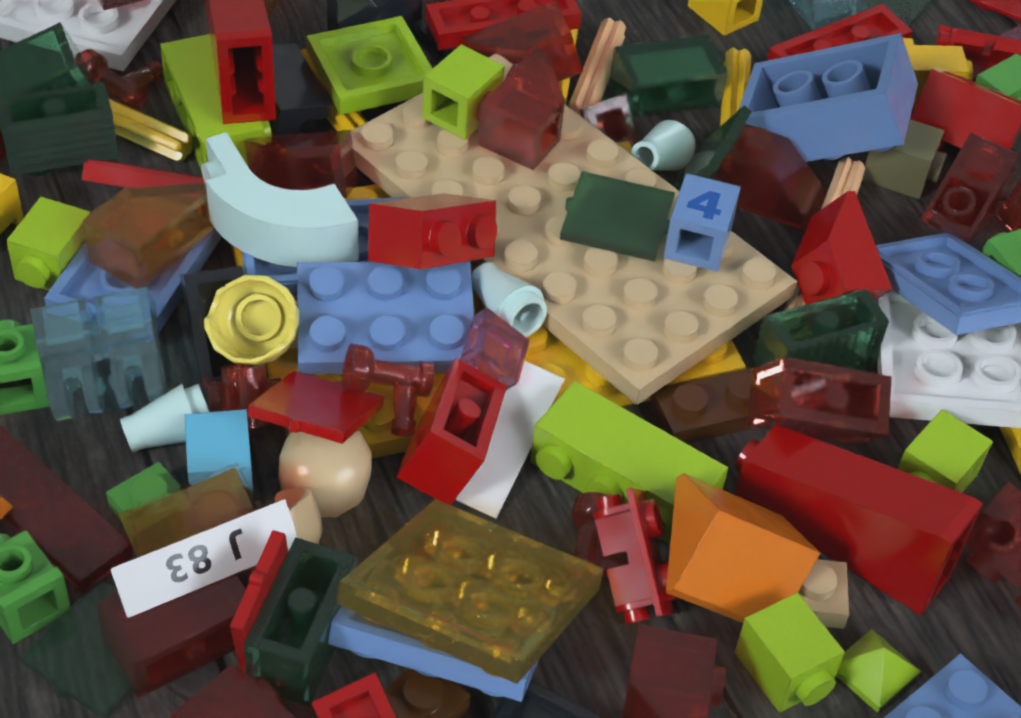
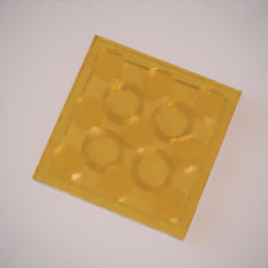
M434 499L340 581L337 604L361 614L370 622L383 624L415 638L431 649L444 651L478 666L489 675L505 678L518 684L597 593L604 569Z

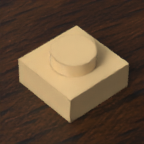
M817 559L798 593L825 627L844 629L849 617L847 562Z

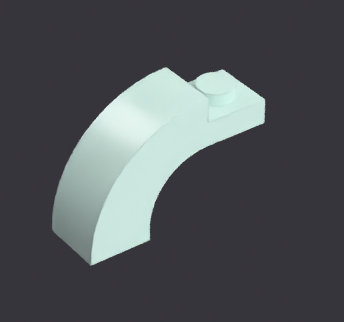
M227 132L206 138L208 162L202 163L201 170L207 190L209 220L216 231L230 244L257 259L290 267H297V262H355L359 260L358 219L335 184L311 190H289L272 186L251 172Z

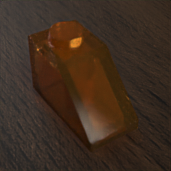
M205 183L122 189L105 204L96 207L83 220L89 261L139 291H142L215 229L209 220Z
M235 462L122 511L118 515L138 558L258 510V507L238 462Z

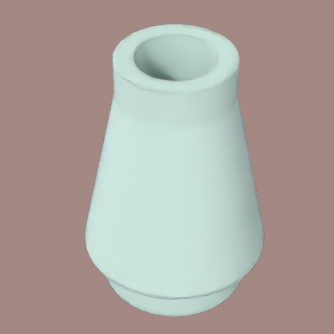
M665 120L658 123L642 141L636 143L630 154L652 171H676L686 167L692 160L696 145L695 138L691 130L685 125L674 120Z
M491 262L479 265L472 272V290L478 295L501 333L513 335L516 338H524L540 328L547 315V306L540 289L500 270Z
M180 384L132 415L121 418L120 421L131 451L134 453L145 448L186 442L184 414L209 412L199 384L184 388L183 384Z

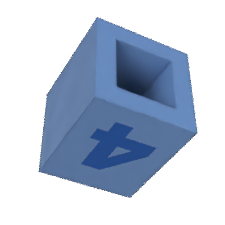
M686 173L671 215L663 258L718 272L733 225L741 187Z

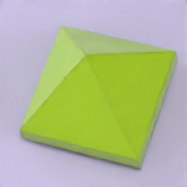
M871 629L845 651L836 677L879 713L920 675L921 670Z

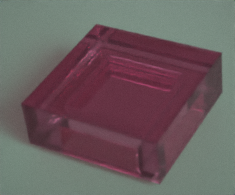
M486 307L473 316L461 359L507 386L506 390L519 382L530 340Z

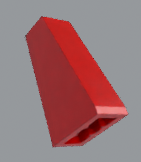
M205 0L223 124L276 120L272 33L264 0Z
M777 424L760 442L755 439L749 441L735 463V470L740 472L734 495L782 515L818 551L834 561L847 562V569L920 616L951 577L983 506L982 502L967 494Z

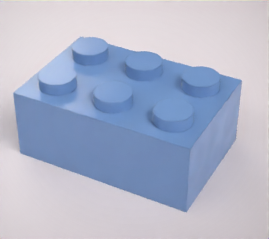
M901 33L755 63L734 120L754 171L768 168L784 169L797 163L820 159L835 160L848 154L871 150L881 152L889 150L894 146L904 145L918 82Z

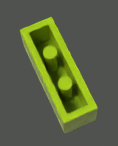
M210 34L161 43L164 83L184 131L191 134L193 138V152L200 169L202 163L208 162L206 138L225 132L228 133L251 171L266 168L265 146L272 145L269 121L223 124Z
M576 381L567 388L534 425L531 463L538 466L548 477L562 480L589 496L596 505V499L614 494H621L622 503L627 504L629 501L626 489L635 488L645 491L647 500L655 499L663 521L664 535L656 537L657 540H664L669 544L671 541L676 477L685 473L723 490L728 471L727 466Z

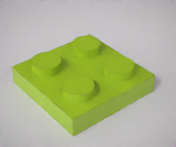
M402 16L306 36L307 53L340 115L410 100L423 93V77L433 69Z

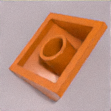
M685 473L676 477L666 593L743 623L746 617L799 591L821 553L789 521L778 513Z

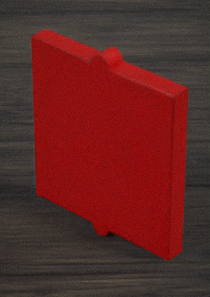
M292 371L250 403L247 416L286 427L290 432H303L343 444L383 407L384 396L346 386L341 381L332 382Z
M272 530L258 564L250 575L249 584L230 624L241 675L250 680H255L271 640L276 635L277 626L294 589L286 535Z

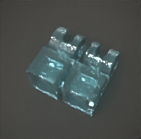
M147 287L93 297L97 320H95V315L85 299L30 309L38 354L42 360L46 392L56 421L74 418L73 393L78 388L83 390L86 406L91 415L104 412L103 394L106 387L103 377H99L96 362L100 360L110 359L111 375L108 376V382L116 395L120 409L134 406L132 382L136 377L143 376L150 403L167 393L157 329L156 303Z

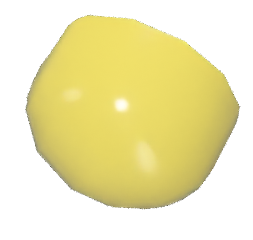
M243 275L216 291L209 313L204 318V329L215 351L233 363L259 366L276 360L288 350L295 339L299 326L300 311L288 288L271 277Z

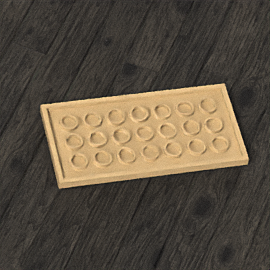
M498 53L489 58L505 66L502 107L466 140L422 118L423 93L340 137V154L392 198H412L446 193L496 200L497 237L495 240V256L470 261V264L477 268L483 263L491 262L500 270L540 289L547 306V315L542 325L636 405L794 296L797 280L732 231L730 232L718 272L663 258L671 215L680 191Z

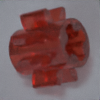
M233 363L221 366L222 380H212L210 385H208L210 412L247 409L248 415L249 404L277 384L281 377L267 378L266 364L246 365ZM247 416L248 429L270 424L269 422Z

